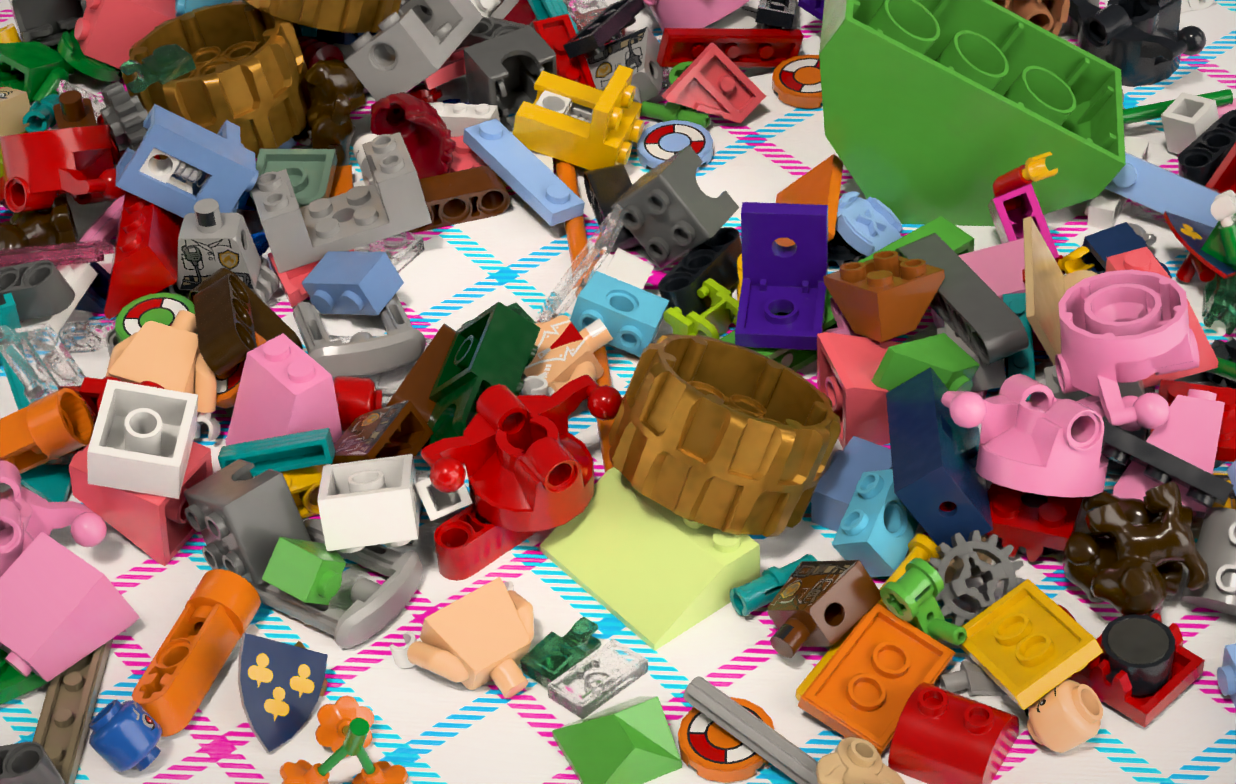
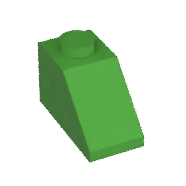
M945 333L890 346L871 381L877 387L890 391L931 367L949 391H970L973 387L972 379L980 364Z
M279 537L262 580L304 603L329 605L331 598L340 589L342 583L341 575L346 566V561L337 550L326 551L325 543Z

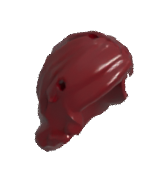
M407 92L390 94L371 105V133L392 135L400 132L419 179L449 172V164L453 161L452 152L455 149L456 142L450 139L451 130L447 129L445 122L433 106Z

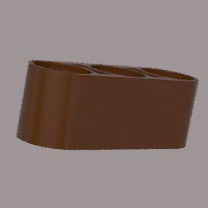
M480 166L419 179L432 223L408 232H423L502 214L509 207L511 200L503 179L489 166Z
M445 323L442 325L386 407L410 400L425 422L428 423L436 402L429 399V396L456 334L454 329Z

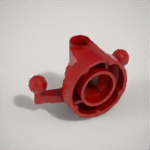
M110 125L65 128L1 136L0 150L3 176L0 178V204L12 212L21 213L46 210L52 206L57 194L69 193V196L71 195L74 201L81 205L111 202L124 196L127 191L116 187V168H114L111 151L113 147Z
M583 375L566 383L551 396H516L507 386L494 385L480 395L476 403L477 414L464 430L463 436L444 438L423 448L421 457L431 467L429 478L433 487L443 493L456 492L461 488L467 471L470 496L478 514L493 525L516 532L551 529L566 524L582 513L594 496L595 475L593 458L585 443L568 432V416L577 409L583 400L588 398L587 406L592 416L602 421L612 420L618 413L622 397L618 390L608 385L599 386L589 375Z

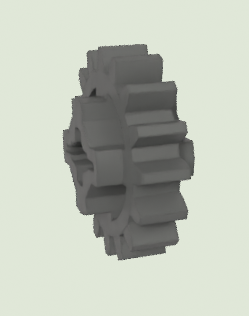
M118 81L101 88L104 98L103 102L106 107L101 109L100 113L105 125H110L111 139L118 152H123L127 148L136 151L148 131L147 128L143 127V122L148 113L142 106L138 96L133 95L130 97L128 91H125L123 84Z
M973 530L969 534L968 542H966L959 532L951 537L953 548L943 542L935 548L941 559L929 558L926 561L934 567L943 580L944 589L935 599L941 606L940 609L943 616L945 617L949 614L953 617L951 623L962 626L964 622H969L995 603L994 592L998 582L1004 580L1002 598L1026 580L1016 577L1015 571L1024 566L1023 561L1011 562L1008 558L1014 547L1011 544L1001 550L996 547L998 535L992 534L983 542L981 541L979 530ZM977 552L987 555L996 564L991 565L980 560ZM954 558L955 573L951 582L945 584L946 569ZM971 575L973 577L981 576L983 584L978 588H968L965 580L971 577ZM958 599L969 604L972 612L961 609L952 600Z

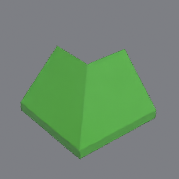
M638 696L552 730L554 740L581 784H644L682 768V761L658 696Z

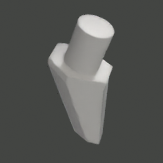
M967 661L961 662L960 671L940 675L941 688L950 692L966 689L969 697L975 695H1007L978 665Z

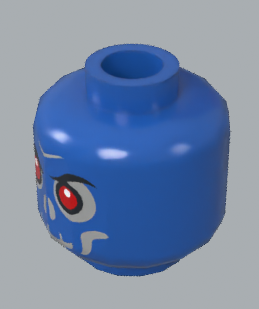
M117 699L113 700L89 724V727L93 730L89 738V744L117 772H125L134 766L139 771H142L161 752L156 746L162 735L161 726L133 700L120 703Z

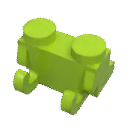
M708 278L702 283V287L697 290V295L702 299L707 295L710 296L712 303L709 309L701 315L692 311L686 317L682 315L681 309L677 306L674 308L670 307L664 311L663 318L672 327L673 334L703 335L719 340V335L725 334L732 322L736 325L739 301L732 297L731 291L713 279Z

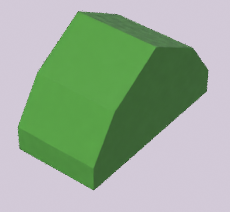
M824 0L819 60L825 136L866 199L872 197L880 200L892 210L901 224L925 225L942 216L952 224L959 226H995L988 209V204L994 198L993 182L997 177L1021 165H1025L1028 158L1046 152L1052 153L1051 156L1045 159L1047 169L1050 171L1058 168V173L1055 176L1031 183L1043 215L1098 197L1126 165L1121 69L991 0Z

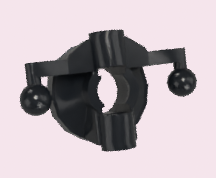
M1070 0L1068 15L1078 24L1077 46L1121 69L1122 86L1153 85L1169 78L1179 68L1181 54L1189 56L1199 54L1204 49L1207 41L1205 33L1199 27L1190 25L1183 27L1179 31L1182 0H1109L1107 6L1103 9L1089 3L1087 0Z

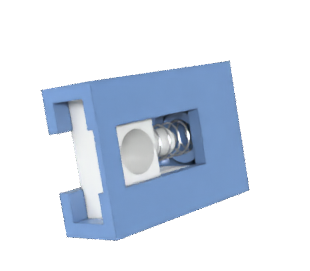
M154 104L143 122V127L147 128L148 131L143 137L140 146L136 151L127 148L116 166V187L182 218L188 213H195V203L207 198L218 202L220 213H236L239 206V198L244 191L250 192L259 175V171L256 170L255 152L244 148V145L241 144L240 126L226 120L216 134ZM162 154L169 158L158 160L153 158V156Z

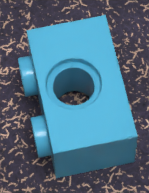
M592 269L577 297L570 321L579 332L600 318L613 337V340L607 344L640 357L643 349L650 343H653L669 300Z
M892 469L862 473L832 543V546L845 560H860L870 577L892 575L905 559L909 549L908 543L913 539L919 522L894 493Z

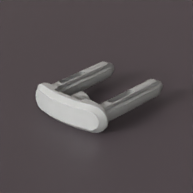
M397 294L392 297L379 313L387 330V335L373 338L368 332H358L352 336L348 343H342L341 340L330 342L329 335L314 305L309 302H300L293 310V317L308 355L327 370L333 379L337 376L363 377L398 369L416 362L425 350V337L418 329L412 327Z
M316 518L303 521L311 541L325 543L321 519ZM380 544L365 546L364 549L354 553H342L337 550L341 557L389 577L382 585L364 577L359 578L352 586L350 592V599L353 604L346 611L331 604L304 603L267 582L260 585L250 582L257 590L261 603L333 635L338 646L352 648L379 632L400 613L419 587L423 567L418 553L412 550L401 554Z

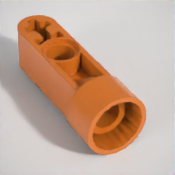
M62 388L32 402L25 408L1 418L0 460L14 464L20 474L52 459H58L88 445L91 440L94 424L82 398L75 391L69 388Z
M213 569L204 574L187 601L181 615L133 690V700L161 726V737L174 735L189 724L238 640L242 638L243 633H245L260 608L261 600L257 590L245 578L234 572Z

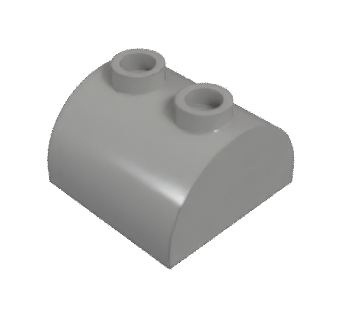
M1208 508L1196 549L1208 566L1209 581L1201 589L1190 590L1187 588L1189 581L1188 572L1181 602L1236 616V509Z

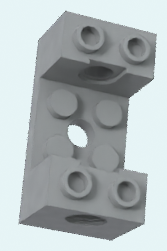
M401 0L398 14L396 12L392 13L378 25L381 29L380 32L372 36L368 31L350 45L354 51L347 57L345 63L353 70L376 102L390 94L406 93L438 71L481 21L483 16L470 0ZM420 5L427 7L432 16L425 14L421 10ZM384 45L390 46L394 50L395 55L390 54Z
M400 132L392 135L383 134L370 142L362 144L374 181L373 184L356 186L346 193L328 199H316L309 205L299 208L286 169L278 172H266L257 178L251 193L279 273L319 261L328 251H349L432 223L417 171Z

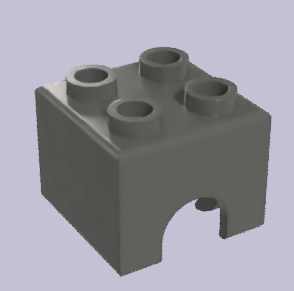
M9 0L21 41H36L48 47L57 45L64 32L67 31L70 34L75 29L77 20L83 17L87 7L86 0Z
M531 25L464 48L469 104L497 105L500 122L509 131H513V127L507 122L508 116L518 111L523 101L534 103L537 96L534 84L541 72L545 71L557 75L555 51Z
M690 145L641 176L611 206L622 224L631 231L644 247L647 255L660 268L665 267L712 238L739 209V206L726 190L719 197L713 198L706 195L700 189L696 180V170L703 161Z
M238 459L184 491V496L189 507L185 508V515L190 525L197 532H201L206 546L202 548V553L212 569L228 570L240 575L247 581L260 585L265 582L262 580V577L279 537L311 541L283 473L268 469L260 475L252 477L250 470L255 467L254 464Z

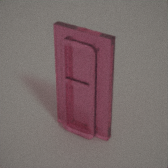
M104 239L0 249V267L41 260H49L55 266L104 261V254L114 253V245Z

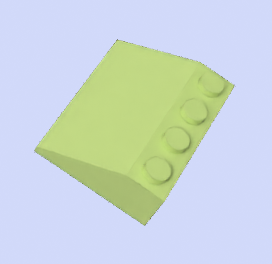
M614 467L607 470L595 483L594 496L585 510L566 524L557 526L540 544V552L654 651L731 602V589L738 588L760 577V544L747 534L735 535L674 514L673 511L639 493L631 486V483L622 472Z

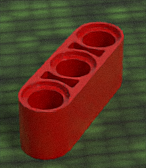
M472 503L442 523L435 530L434 540L439 572L449 580H465L538 531L516 532L495 526L478 514Z

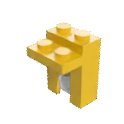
M619 65L604 91L542 71L534 84V90H537L534 103L523 101L515 115L513 135L529 150L588 170L619 164L626 165L632 150V141L638 143L645 121L640 120L642 104L633 101L636 87L631 85L634 69Z

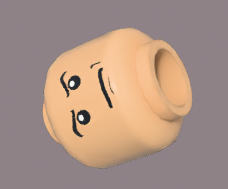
M1066 679L1028 707V731L1037 743L1044 744L1052 751L1066 752L1098 734L1101 725L1100 719L1103 716L1101 701L1088 685Z

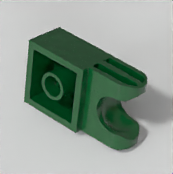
M498 301L456 331L429 396V399L436 402L428 421V426L433 431V434L421 450L441 439L463 436L464 430L477 414L476 403L480 395L489 387L498 384L505 385L516 396L520 394L524 386V382L521 379L524 369L532 362L538 350L535 342L540 332V327Z

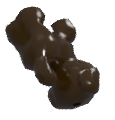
M338 59L319 60L305 74V80L308 82V91L314 99L306 114V128L299 135H294L292 138L297 143L310 146L312 139V149H335L338 160L336 166L349 165L350 143L355 132V126L349 117L351 111L350 99L362 96L364 85L346 63Z
M66 193L58 194L52 206L46 210L14 212L10 221L0 222V267L26 263L30 252L33 250L44 251L58 246L60 250L67 254L80 250L77 240L78 232Z
M1175 482L1162 484L1145 492L1146 496L1143 499L1146 509L1152 514L1162 515L1159 522L1132 524L1125 516L1119 502L1103 505L1086 514L1085 520L1090 532L1095 537L1108 536L1115 542L1117 553L1116 563L1101 569L1092 577L1090 590L1095 598L1110 603L1123 615L1137 614L1151 617L1155 612L1160 614L1163 609L1162 603L1166 598V581L1157 567L1164 563L1182 562L1189 570L1187 588L1190 590L1201 589L1209 581L1208 566L1196 549L1189 524L1183 520L1181 493Z
M1104 490L1097 495L1083 498V509L1086 512L1109 503L1119 502L1125 516L1132 524L1161 521L1162 515H1155L1146 509L1145 502L1140 499H1122ZM1182 505L1183 520L1191 527L1192 508ZM1075 532L1069 536L1064 549L1062 563L1065 577L1072 584L1081 588L1091 602H1106L1093 596L1090 590L1091 579L1101 569L1117 562L1115 542L1111 538L1104 536L1095 537L1091 532ZM1178 562L1164 563L1157 567L1166 581V598L1164 601H1169L1178 592L1183 573V564Z

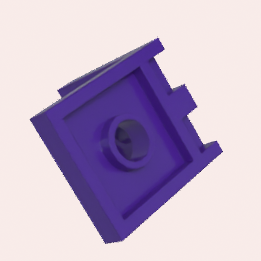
M742 202L743 280L735 328V344L753 348L817 350V334L823 333L827 288L824 285L823 276L828 274V205ZM778 238H789L795 244L784 247L778 245L775 240ZM778 312L789 313L788 315L784 316L774 315Z

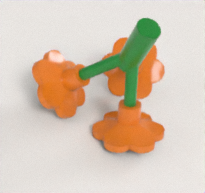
M348 695L341 696L335 704L323 705L317 713L320 725L315 732L316 740L322 746L331 747L333 754L322 764L316 763L312 766L306 760L300 759L296 763H284L279 770L284 780L281 784H329V771L342 759L350 755L357 756L363 767L361 773L357 774L353 779L352 784H404L408 778V773L402 765L391 766L387 761L374 763L370 760L364 748L369 746L372 741V733L369 728L374 722L373 712L366 706H359L356 699Z

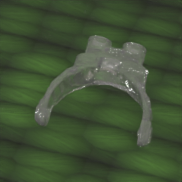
M118 315L109 320L107 317L90 321L65 322L59 333L52 335L55 344L65 354L100 351L107 347L105 338L107 333L115 328Z

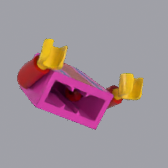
M1051 152L1028 158L1025 165H1021L997 177L992 185L994 198L988 204V209L1002 244L1024 238L1023 219L1031 216L1063 275L1080 270H1090L1095 266L1094 264L1088 265L1081 259L1083 255L1089 252L1087 247L1081 246L1064 257L1057 252L1031 184L1033 181H1040L1055 176L1058 173V168L1049 171L1046 167L1045 159L1052 155Z

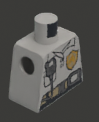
M648 26L604 45L606 49L591 58H586L596 89L604 91L617 67L622 65L634 69L631 85L636 87L633 101L642 103L658 96L661 92L664 67H660L656 61L660 43Z
M214 199L199 200L194 205L195 213H188L184 216L178 237V290L194 289L220 268L231 270L250 289H255L261 267V259L243 215L239 213H220L219 204Z

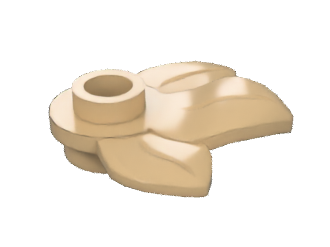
M856 737L842 739L837 745L835 752L822 756L816 766L818 784H905L896 771L883 763L879 752L872 743Z

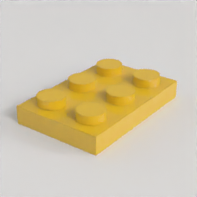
M1026 579L962 627L966 629L967 637L964 643L959 645L1023 710L1071 675L1084 669L1090 661L1103 653L1096 639L1029 579Z

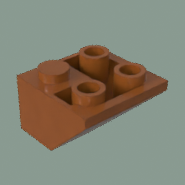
M881 251L875 253L871 260L845 263L840 266L839 271L824 275L823 278L824 285L854 333L884 342L916 330L942 284L945 273L944 269L928 265L923 259H908L899 256V253L896 251Z

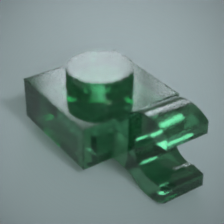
M177 44L158 47L153 51L152 55L142 59L143 64L135 60H129L120 66L121 72L127 76L134 72L138 73L134 81L126 84L127 89L132 93H140L157 81L163 85L196 69L192 55Z
M1216 273L1215 278L1207 282L1203 289L1202 316L1204 317V325L1210 328L1214 321L1220 320L1225 324V331L1228 335H1231L1236 328V309L1233 307L1236 303V275L1224 279Z
M582 617L575 622L563 637L551 631L520 660L522 673L555 694H558L589 665L587 657L593 655L602 645L599 639L592 636L599 629L598 625L586 617Z

